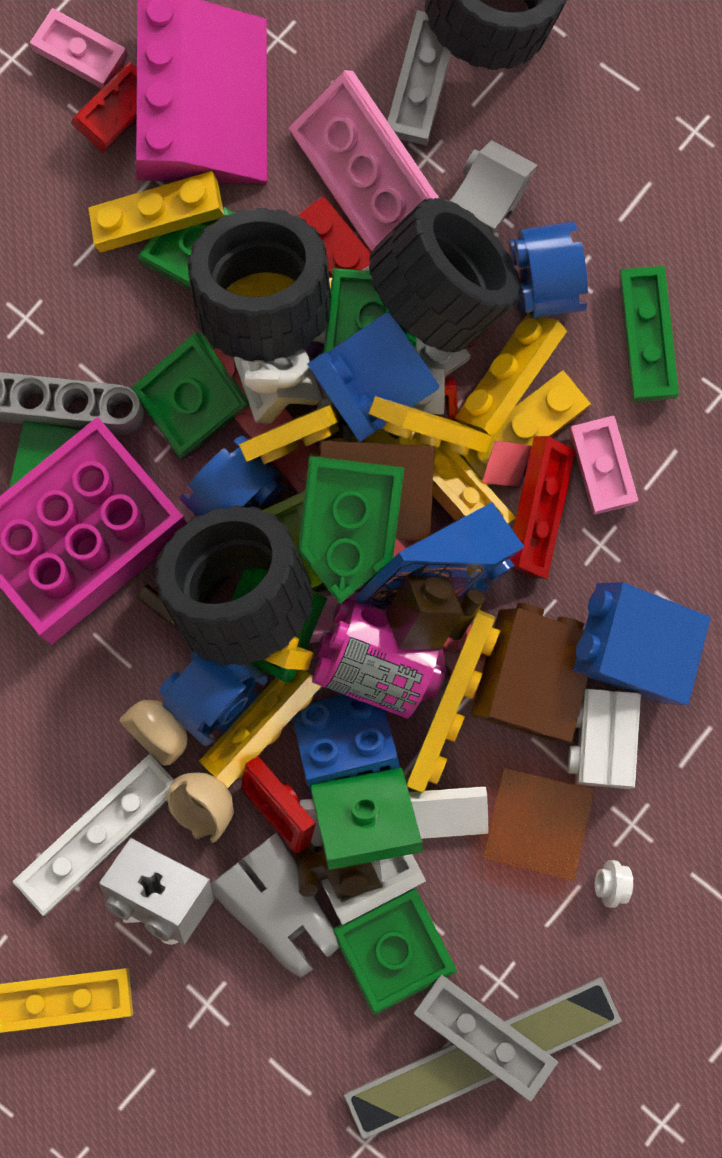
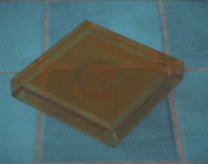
M503 768L483 859L574 881L594 789Z

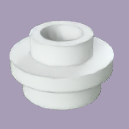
M608 860L603 869L597 871L595 877L596 895L602 898L603 904L606 907L616 908L619 903L627 904L633 890L631 869L628 866H621L618 861Z

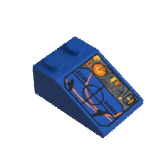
M491 502L399 552L355 598L360 604L390 605L407 575L449 577L458 601L464 598L471 589H476L484 594L491 588L487 580L490 579L494 582L509 572L515 566L511 559L524 548V545Z

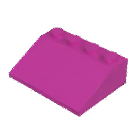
M137 0L136 180L176 182L213 171L218 183L267 185L266 19L203 0Z
M96 417L0 496V588L39 636L52 646L151 564L166 543L170 542L174 537L173 534L188 523L104 423Z

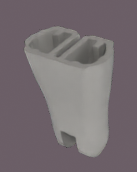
M277 832L211 883L214 898L271 952L276 960L291 973L302 978L313 970L302 949L298 948L293 942L305 930L312 937L313 943L327 957H330L339 948L333 927L321 910L315 897L300 895L297 863Z

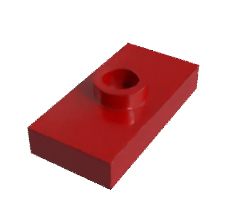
M129 61L71 121V124L103 154L136 121L137 67Z
M259 756L245 763L241 790L293 852L299 854L310 846L316 822L300 805L295 791L289 785H283Z

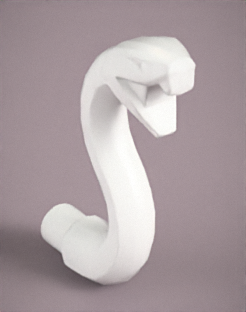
M327 322L325 323L324 331L313 340L314 342L325 345ZM301 349L295 352V355L288 357L292 366L287 370H279L275 366L261 360L259 362L260 370L246 371L243 378L244 385L257 393H275L278 389L294 387L307 378L310 371L307 363L310 362L306 351Z

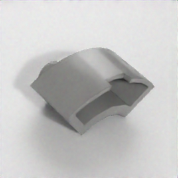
M491 140L481 151L473 150L463 168V173L467 176L450 201L473 213L475 217L485 223L490 228V231L498 237L497 229L508 212L513 213L537 164Z

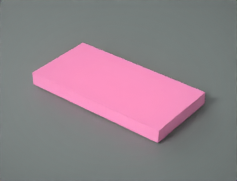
M344 70L288 128L370 252L424 199L439 198L353 71Z

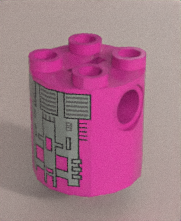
M349 598L341 604L338 603L333 616V622L337 623L332 634L328 632L323 633L316 650L315 657L320 660L315 668L312 683L405 718H409L414 713L420 702L436 697L446 674L443 648L441 650L399 649L385 614L386 612L366 604H360L358 601Z

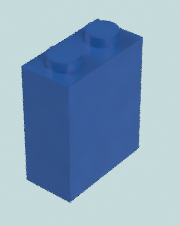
M624 582L597 583L595 591L589 599V614L584 633L576 647L577 659L573 672L630 693H639L641 697L660 704L689 705L711 617Z

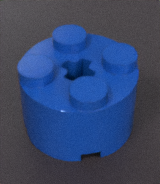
M574 221L519 229L517 238L509 239V254L513 260V265L518 266L521 278L517 307L518 310H524V313L528 312L532 319L580 312L587 309V303L579 301L580 294L588 293V280L582 242L572 243L570 235L571 231H578Z
M240 436L233 441L239 446V444L247 441L244 436ZM240 446L231 454L223 448L188 484L194 491L193 494L182 493L179 500L196 517L205 515L211 510L230 508V506L256 508L258 505L264 504L267 507L285 489L279 482L283 474L271 462L263 464L260 456L246 462Z
M192 652L190 658L193 661L181 674L175 672L163 682L158 692L164 697L162 706L172 713L181 725L202 745L207 746L215 742L209 736L211 733L219 729L224 734L259 696L253 690L257 682L265 686L268 679L251 662L248 665L238 666V664L218 665L216 662H208L200 658L196 652Z

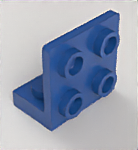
M386 312L331 351L322 353L307 363L359 442L385 426L386 421L369 414L375 396L413 407L440 387L428 366L390 312Z
M342 694L310 702L306 708L298 711L293 717L310 795V784L400 768L386 711Z

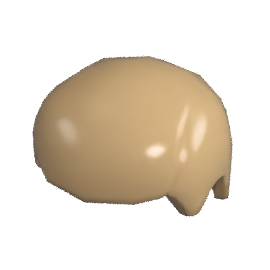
M141 700L130 707L119 721L161 765H170L186 749L187 730L172 713L162 706V702L158 700Z
M187 773L175 778L170 784L167 793L169 812L180 825L192 831L195 839L212 835L210 840L212 843L216 842L227 828L234 814L232 796L224 782L206 773Z

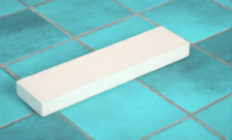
M149 754L12 882L43 916H46L167 803L168 789L174 779Z
M486 787L424 791V793L419 791L409 792L421 839L489 834ZM300 800V805L316 822L311 843L314 846H322L313 800Z

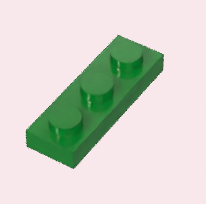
M665 266L621 269L619 272V285L632 402L677 399L679 388Z

